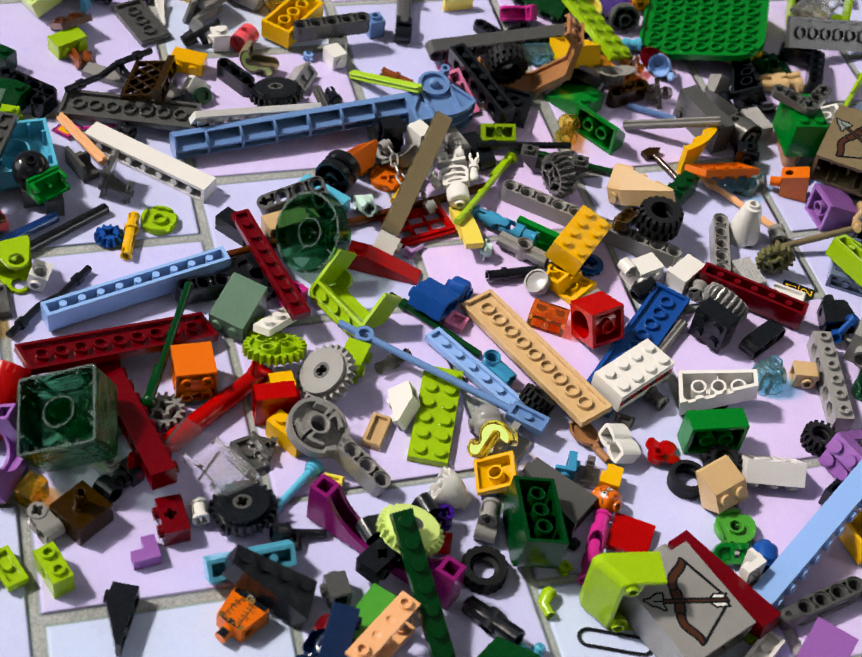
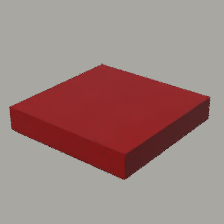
M616 512L605 548L617 553L648 552L656 526Z

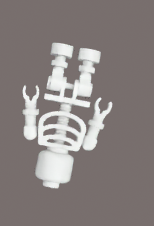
M452 132L448 136L450 146L454 149L452 154L447 155V152H444L446 147L444 137L436 155L438 170H441L439 172L440 179H438L434 163H432L427 176L432 181L431 183L435 190L443 188L444 192H446L448 204L451 207L461 209L470 202L468 189L470 181L472 183L478 181L477 171H479L478 163L480 158L477 152V157L473 160L472 154L469 153L470 165L468 170L465 166L467 164L464 150L461 149L463 144L462 134L460 132Z

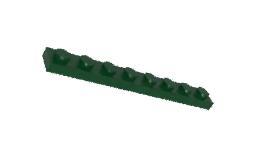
M413 508L391 513L389 516L413 598L421 603L417 612L430 657H456Z

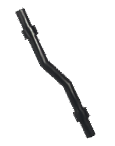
M149 47L141 51H134L131 55L114 61L99 74L75 80V83L65 86L64 90L66 93L77 89H84L87 85L103 80L119 66L132 61H140L143 57L153 54V50Z
M86 265L80 272H76L58 293L40 302L68 294L85 280L84 278L92 271L91 266ZM40 302L36 303L24 316H20L15 320L14 325L6 332L7 337L13 338L20 330H24L29 325V321L41 310Z

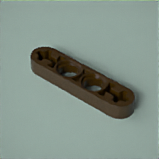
M627 206L614 217L612 227L619 231H627L635 224L640 207Z

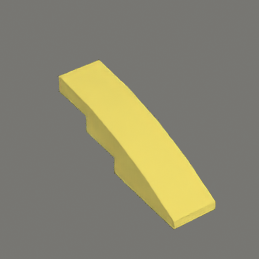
M448 206L451 221L457 230L456 234L459 235L460 241L464 242L465 249L483 248L484 241L471 212L460 225H456L454 220L464 208L457 209Z

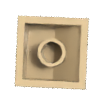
M727 455L695 471L702 508L720 514L749 497L745 477Z

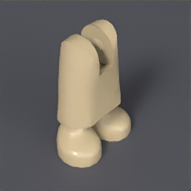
M800 71L758 75L764 92H772L774 85L781 84L788 88H793V91L799 94H803L804 83Z

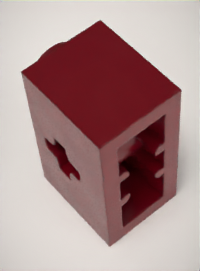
M181 493L155 498L152 516L154 521L158 520L159 525L156 526L158 538H163L164 546L191 541V527Z

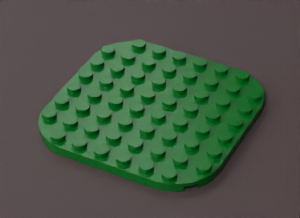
M649 0V4L645 6L639 38L642 40V49L654 47L673 60L742 62L759 54L765 46L769 0Z

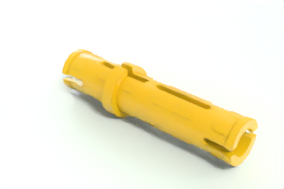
M135 211L128 213L127 223L124 225L125 235L120 257L123 260L132 259L136 234L139 232L138 222L140 214Z

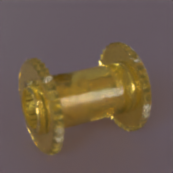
M563 114L558 119L560 128L555 132L554 139L556 142H570L572 146L577 142L576 131L579 130L581 121L574 114Z

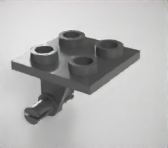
M117 149L114 156L110 155L108 159V168L104 167L101 177L104 179H101L98 190H101L99 198L103 199L107 189L123 194V203L126 201V204H129L131 197L134 195L133 188L135 183L132 182L131 184V181H128L126 185L114 176L120 150Z

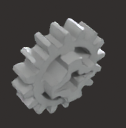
M157 392L155 397L158 402L157 405L152 409H148L149 418L154 420L156 428H158L160 433L162 429L170 430V427H174L186 417L185 404L182 403V399H176V394L168 396V392H165L164 395Z

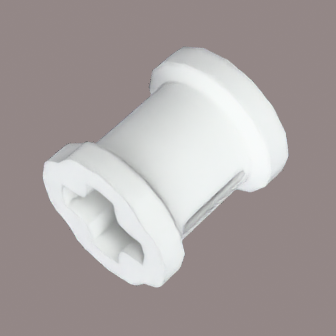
M204 497L193 498L188 503L193 515L191 521L195 526H203L210 522V515L207 512L208 503Z

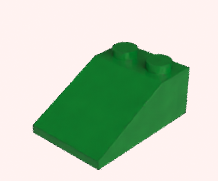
M563 83L544 95L543 98L572 118H575L579 103H582L595 113L601 110L604 94L592 86Z

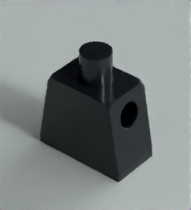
M831 294L823 297V301H821L817 310L820 331L830 332L832 329H839L846 322L845 317L854 313L846 300H835ZM852 326L845 333H853L855 327Z

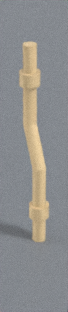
M858 199L856 208L859 211L852 218L851 226L856 233H860L862 230V222L860 221L862 218V199Z

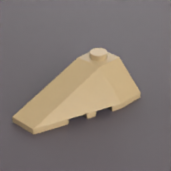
M615 164L606 187L609 203L640 206L643 200L648 199L650 196H664L672 199L674 202L676 201L674 189L658 180L654 182L647 178V174L636 172L635 168L630 165Z

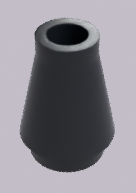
M648 277L632 285L629 293L635 301L644 300L657 283L653 277Z

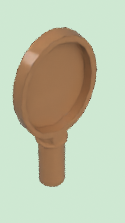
M572 420L569 425V431L573 438L582 445L590 447L605 464L611 461L609 455L598 444L599 435L597 430L590 423L581 428Z

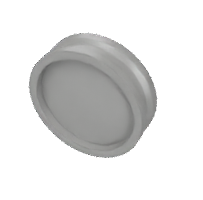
M542 269L530 271L524 279V286L532 295L543 294L548 290L551 283L549 275Z

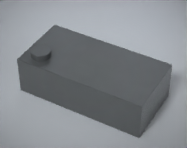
M697 85L680 89L673 115L676 118L720 116L722 120L721 126H716L718 129L705 149L710 154L726 150L735 124ZM689 127L686 129L694 137L701 136L703 129L710 127Z

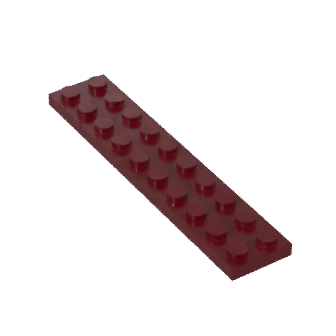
M202 312L182 315L173 345L218 341L219 334ZM174 316L14 344V352L30 376L161 352Z

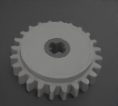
M332 343L328 347L323 345L320 349L316 348V351L313 353L310 352L309 356L304 358V363L300 365L301 370L297 372L300 376L296 380L299 383L297 388L301 390L300 394L304 398L317 397L330 402L332 400L336 402L340 396L343 397L344 393L350 390V384L354 383L352 381L353 377H356L353 371L357 367L353 365L356 362L352 358L353 355L344 347L338 344L334 346Z

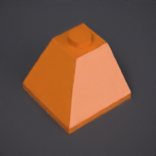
M377 139L356 145L347 151L358 161L361 168V176L369 173L368 169L375 164L378 147Z

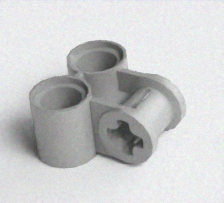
M487 497L483 500L473 539L494 544L502 512L500 500L493 497Z

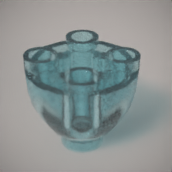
M771 355L769 358L757 362L752 369H757L758 394L764 397L783 392L787 381V372L783 365V360L779 356Z

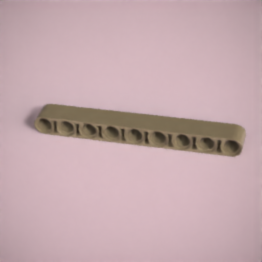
M438 110L436 111L380 229L398 237L453 120L449 116Z

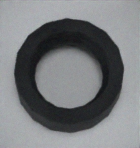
M691 460L675 462L667 475L666 483L669 490L674 495L687 500L699 497L698 485H685L677 479L676 474L686 473L697 480L695 471L702 468V466Z

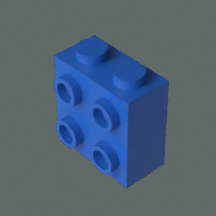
M429 277L410 289L407 304L411 305L416 311L425 313L430 319L441 321L453 310H456L461 294Z

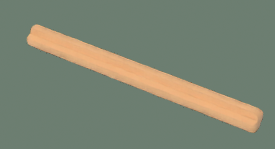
M59 113V116H56L57 121L99 164L105 166L108 162L107 156L66 115Z

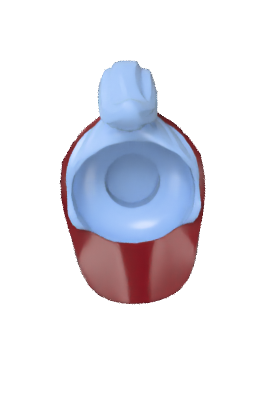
M654 47L642 49L640 60L652 75L667 77L668 81L675 80L677 75L672 71L671 59L665 53Z

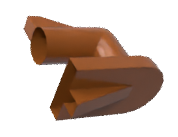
M72 48V51L67 53L76 69H81L82 65H87L88 62L93 63L92 51L83 50L81 52L83 58L80 57L75 48Z

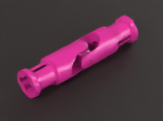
M598 509L594 512L595 520L591 524L586 542V551L580 564L582 568L581 573L576 579L581 586H583L593 557L603 553L609 533L608 524L613 517L612 513L606 509Z

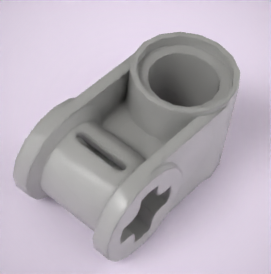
M33 502L28 506V526L44 545L53 542L66 533L63 523L44 503Z

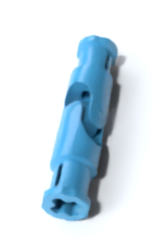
M476 205L472 210L471 214L474 219L483 222L487 227L499 230L500 232L503 230L517 238L527 237L532 240L533 246H536L541 234L539 231L534 232L527 229V226L504 218L493 211H486L479 205Z

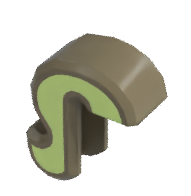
M248 40L239 53L241 65L245 70L252 73L264 71V76L272 77L280 65L276 57L254 54V40Z

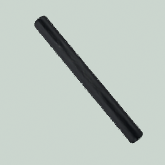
M102 203L31 240V253L109 213V207Z

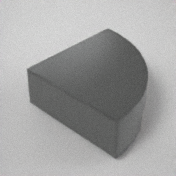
M616 412L614 423L625 424L630 429L636 417Z

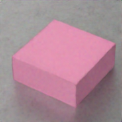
M453 310L445 319L443 326L460 334L469 323L470 318Z

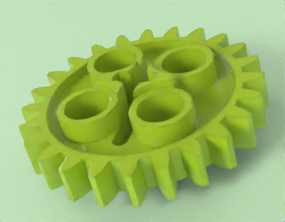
M279 331L270 337L259 333L257 335L250 334V337H246V340H243L242 353L247 357V360L259 361V365L264 363L267 366L274 364L276 367L278 364L286 366V363L293 365V361L299 363L300 359L303 360L304 356H306L307 343H305V340H302V337H296L297 334L290 335V332L282 333V331Z

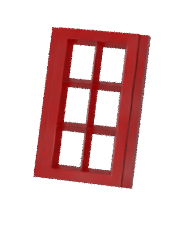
M436 203L438 208L434 212L440 218L429 221L424 217L428 215L424 207L410 211L405 221L406 227H403L400 233L410 231L412 236L401 238L400 243L403 244L401 249L405 246H413L457 233L456 227L440 204ZM385 217L380 218L382 224L384 222ZM419 217L423 220V222L410 225L408 220ZM439 222L444 223L445 227L434 230L430 226ZM427 226L429 231L416 234L413 230Z

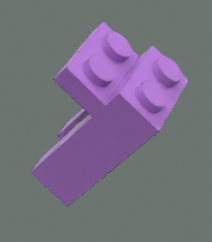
M862 429L837 432L825 446L827 448L825 452L819 457L818 461L835 479L838 478L843 482L862 460Z

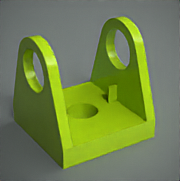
M28 235L0 241V282L3 285L7 284V289L13 294H25L30 288L15 289L12 287V284L18 280L26 282L32 267Z

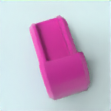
M535 4L527 6H501L499 8L500 21L534 22L537 20V6Z

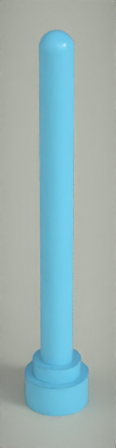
M311 458L305 464V472L277 501V513L310 477L318 476L324 468L320 461Z

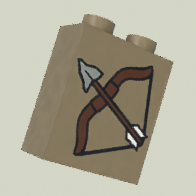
M840 104L815 156L810 179L862 197V111Z

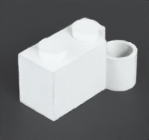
M652 252L631 260L629 257H624L617 264V267L621 270L619 275L630 288L632 285L648 277H653L655 281H658L662 277L665 267Z

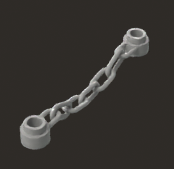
M383 139L378 144L384 154L388 152L391 154L389 157L390 166L395 168L397 172L395 178L401 185L402 182L399 178L401 175L404 178L405 175L398 169L399 155L393 152L391 141ZM392 157L397 159V164L392 163ZM420 189L421 196L418 195L417 198L425 201L422 205L426 213L431 215L436 212L435 210L438 207L433 199L429 200L426 197V192Z

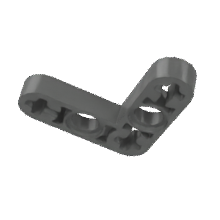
M776 84L773 86L771 96L804 115L812 116L829 99L832 89L828 85L820 84L808 97H805L784 85Z

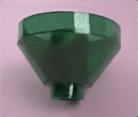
M303 191L295 194L285 203L278 216L275 231L276 245L283 261L293 270L301 273H321L327 263L333 258L337 249L345 250L350 243L351 230L344 208L336 198L327 193Z

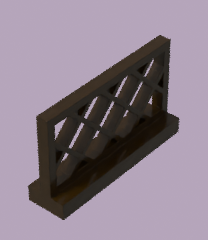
M168 55L164 61H135L121 91L120 99L155 100L156 105H163L177 72L175 55Z

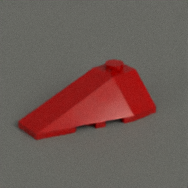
M351 240L348 251L356 253L357 256L348 269L408 284H418L421 274L420 269L373 245Z

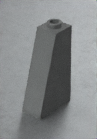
M538 457L532 463L528 462L523 469L524 476L552 478L555 480L565 528L573 534L593 512L598 498Z

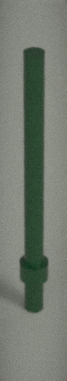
M403 298L398 304L400 309L408 311L433 329L437 327L442 328L475 357L479 358L482 355V351L437 321L430 319L425 313L416 311L411 305L407 304V299Z

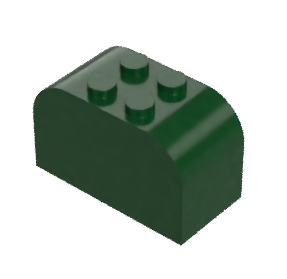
M513 476L503 506V525L511 564L519 567L557 569L569 546L555 480L552 478Z

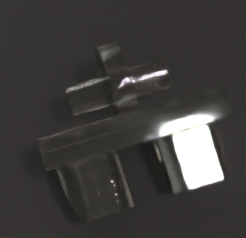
M659 78L655 79V84L648 85L647 103L648 106L657 105V109H662V99L667 100L671 98L673 91L668 86L660 88Z

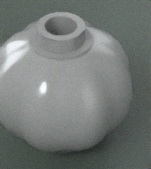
M492 404L480 405L474 410L472 418L468 419L469 431H473L480 440H482V431L485 426L490 424L506 426L505 414L500 413L499 408Z

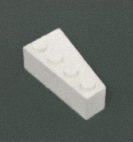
M757 369L678 370L679 416L685 415L686 411L708 410L757 399L759 386Z

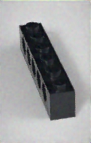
M465 43L451 46L449 48L448 63L453 69H460L469 89L497 124H505L513 121L516 106Z

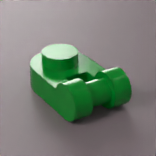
M718 543L714 546L712 553L725 564L742 565L750 548V543ZM735 550H740V557H735Z

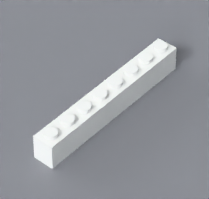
M96 122L84 132L108 158L110 155L114 156L118 149L120 150L119 163L202 203L216 191L215 177L106 125Z

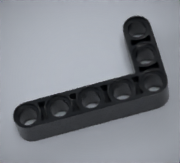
M785 41L782 42L777 58L784 62L806 67L804 94H810L823 82L825 53L817 49L785 48Z

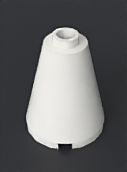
M746 201L730 221L729 238L730 243L734 246L746 248V246L754 247L758 243L762 206L758 201Z

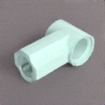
M354 195V210L361 211L366 217H373V214L377 212V205L374 203L373 195Z

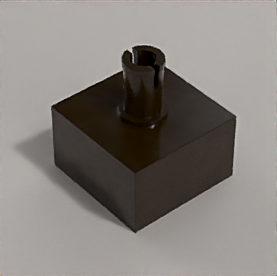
M83 480L49 505V510L63 523L66 530L65 534L79 546H82L114 520L113 505Z

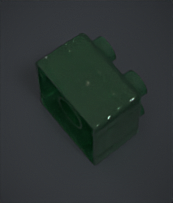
M86 364L20 379L17 388V456L42 472L59 471L115 458L118 452L116 384L95 364Z

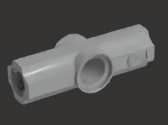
M503 230L499 234L496 245L513 252L517 260H529L543 268L547 266L550 259L544 256L546 251L533 246L531 239L527 237L517 238Z

